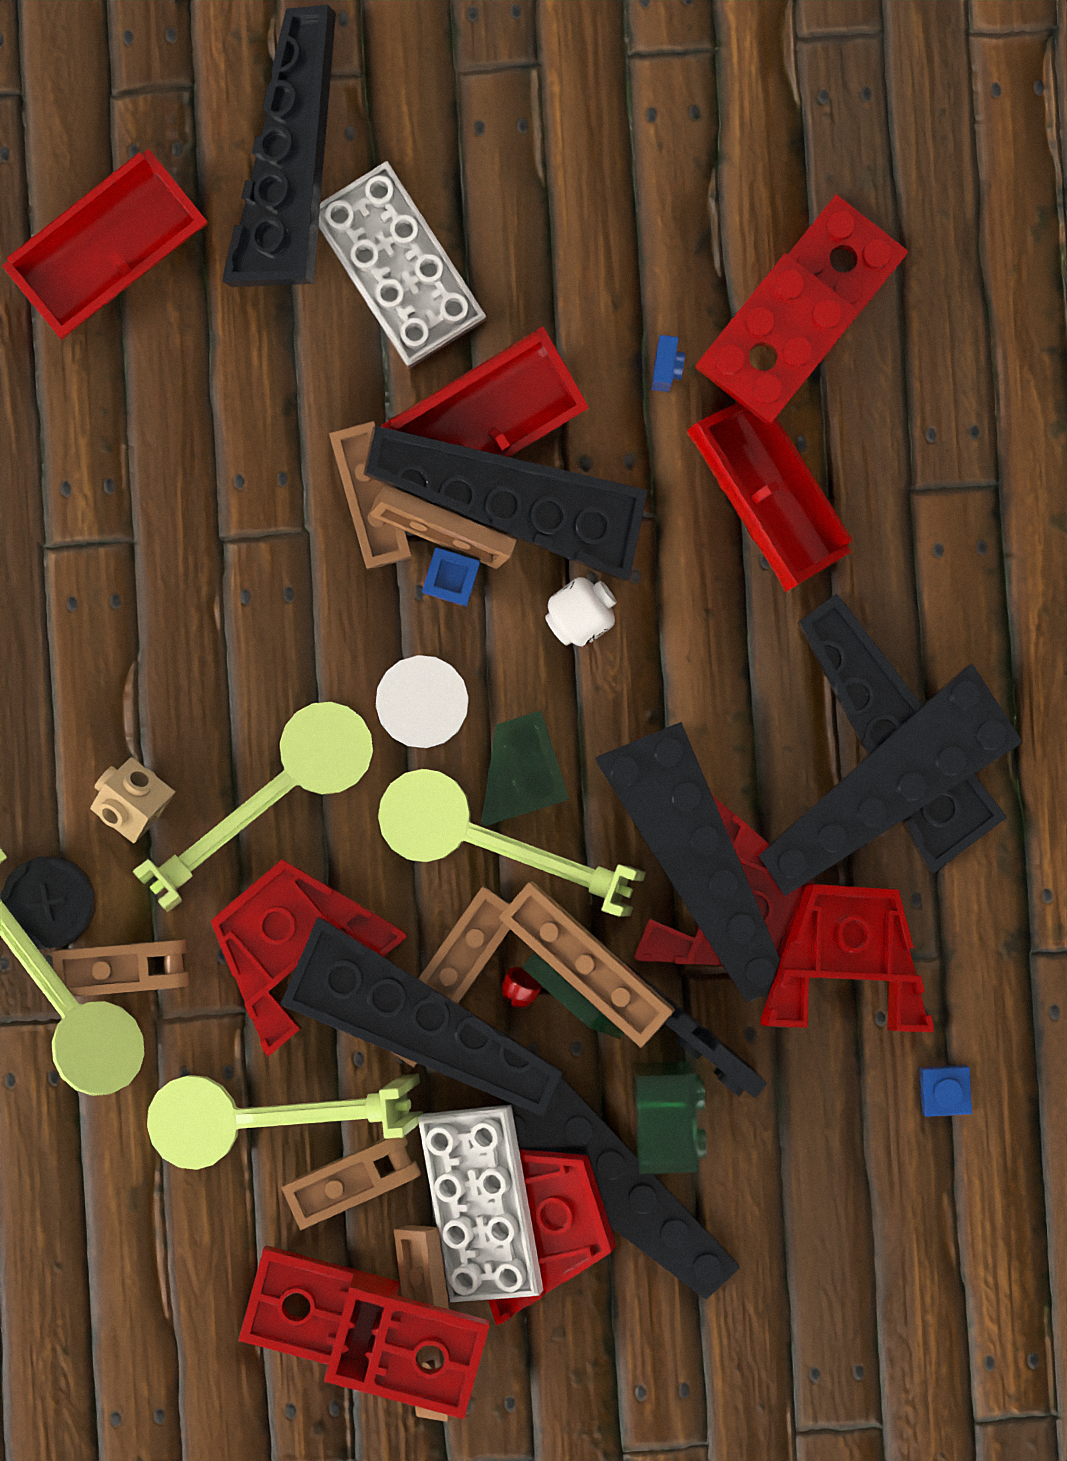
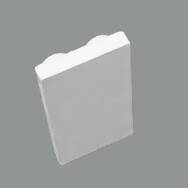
M387 161L320 203L318 225L320 231L408 369L487 320L481 307Z
M502 1105L421 1115L418 1117L436 1224L440 1232L442 1257L450 1302L539 1296L543 1291V1284L512 1106Z

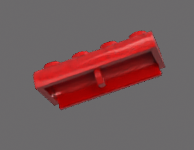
M150 149L142 154L140 152L137 153L7 257L8 261L2 267L57 336L64 340L73 330L98 310L113 301L117 295L152 267L162 262V259L196 232L207 226L208 222Z
M541 326L383 423L381 427L510 457L587 410L589 406L546 330Z
M737 402L696 422L686 431L717 479L720 488L725 492L748 529L751 538L756 542L779 579V583L785 592L851 553L847 545L853 539L777 417L768 426Z

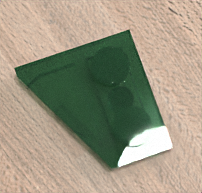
M541 710L496 724L481 817L483 827L569 800Z
M533 953L522 968L586 1026L619 1040L624 1035V1032L538 954Z

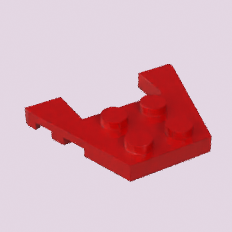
M712 794L781 960L805 886L816 883L811 879L784 896L757 856L769 843ZM650 918L647 920L633 955V959L645 962L657 961L724 967L699 926L695 935L691 936Z
M281 859L210 921L231 974L235 977L243 996L249 1018L254 1023L262 1050L267 1057L302 1028L290 1012L280 1005L281 1002L272 993L271 989L297 967L318 917L326 919L340 929L344 928L349 935L384 957L408 937L401 928L285 859Z
M818 884L806 885L761 1016L760 1025L808 1028L809 979L813 977L888 981L887 1030L934 1033L932 1016L926 1014L921 995L925 992L921 975H916L910 949L914 948L899 890Z
M519 1149L543 1291L539 1296L489 1299V1305L496 1325L504 1323L514 1314L538 1301L546 1293L563 1282H567L616 1248L614 1236L588 1155Z

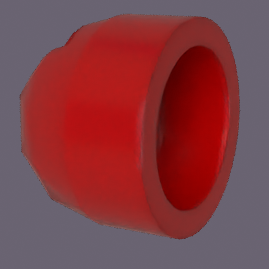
M511 967L503 980L502 995L506 1001L511 1000V1004L515 1008L527 1007L537 998L542 987V981L538 975L526 968Z

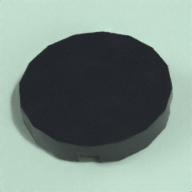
M59 856L37 857L20 864L7 877L0 895L1 901L37 949L59 948L76 941L89 928L96 911V892L89 876L76 863Z

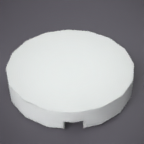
M417 655L400 660L386 671L377 688L376 709L380 723L392 738L407 746L430 748L445 743L459 732L467 716L469 696L464 680L450 664L437 657Z

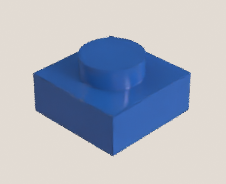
M659 336L651 390L669 392L672 380H681L685 352L677 351L679 337Z
M435 548L422 593L467 607L481 562Z
M967 1065L919 1067L922 1114L925 1117L972 1114L970 1070Z

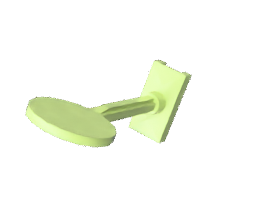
M334 702L312 703L297 711L285 725L280 741L281 762L284 766L283 772L179 857L173 855L159 868L147 859L133 871L143 884L156 876L158 880L150 886V889L155 894L164 888L169 891L158 902L167 912L171 911L182 901L177 889L193 876L191 872L292 788L301 786L304 790L324 795L341 793L357 784L368 770L373 754L371 733L363 718L348 706Z
M419 769L404 773L389 785L381 798L378 820L382 836L392 850L406 859L421 862L442 859L459 848L463 841L588 887L589 893L605 898L602 907L603 911L619 917L630 916L633 907L621 903L622 897L630 898L633 889L627 887L628 880L643 881L646 872L619 864L615 872L600 866L595 870L475 825L470 821L471 811L467 795L457 781L440 771Z
M0 848L1 863L3 860L7 858V856ZM0 899V936L61 1016V1021L57 1024L52 1040L53 1062L61 1078L75 1090L91 1096L109 1095L129 1085L140 1071L145 1054L143 1035L136 1020L122 1007L106 1001L79 1004Z
M419 1074L400 1075L380 1089L379 1093L368 1094L367 1098L237 1108L234 1099L221 1084L205 1076L187 1075L171 1080L156 1093L148 1109L147 1128L152 1145L163 1159L179 1168L195 1170L214 1165L229 1153L240 1128L368 1119L369 1122L382 1121L384 1139L400 1138L419 1124L418 1117L423 1115V1111L409 1112L411 1101L410 1099L408 1100L407 1092L418 1085L420 1079Z

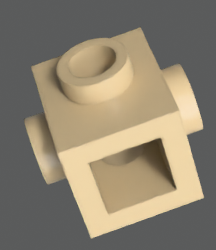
M131 757L118 770L111 766L102 774L94 786L99 793L90 809L100 816L105 824L115 828L135 844L162 816L175 791L160 780L154 772L145 768Z

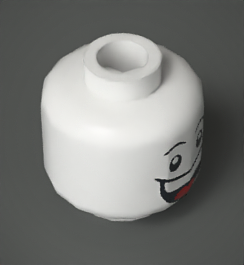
M578 577L551 596L548 602L550 613L545 615L549 627L565 645L573 643L577 646L585 647L612 628L615 622V615L611 607L617 601L602 581L594 585L590 580Z

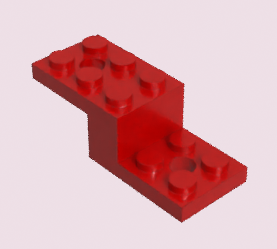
M836 194L789 254H783L697 362L695 368L770 426L909 251ZM836 250L850 252L855 261L854 269L845 273L836 271L830 263V255ZM758 346L768 347L774 353L775 365L765 371L756 369L749 360L750 351Z
M265 1245L238 1341L326 1364L328 1368L324 1382L465 1419L490 1320L398 1296L400 1281ZM293 1293L304 1295L309 1300L310 1311L300 1317L289 1314L284 1305L285 1298ZM427 1345L438 1347L443 1352L444 1362L435 1369L423 1367L417 1359V1353L422 1347Z

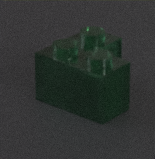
M689 1062L633 1063L637 1163L640 1174L698 1172V1158H706L707 1154L705 1129H697L696 1110H705L704 1081L700 1079V1074L694 1073Z

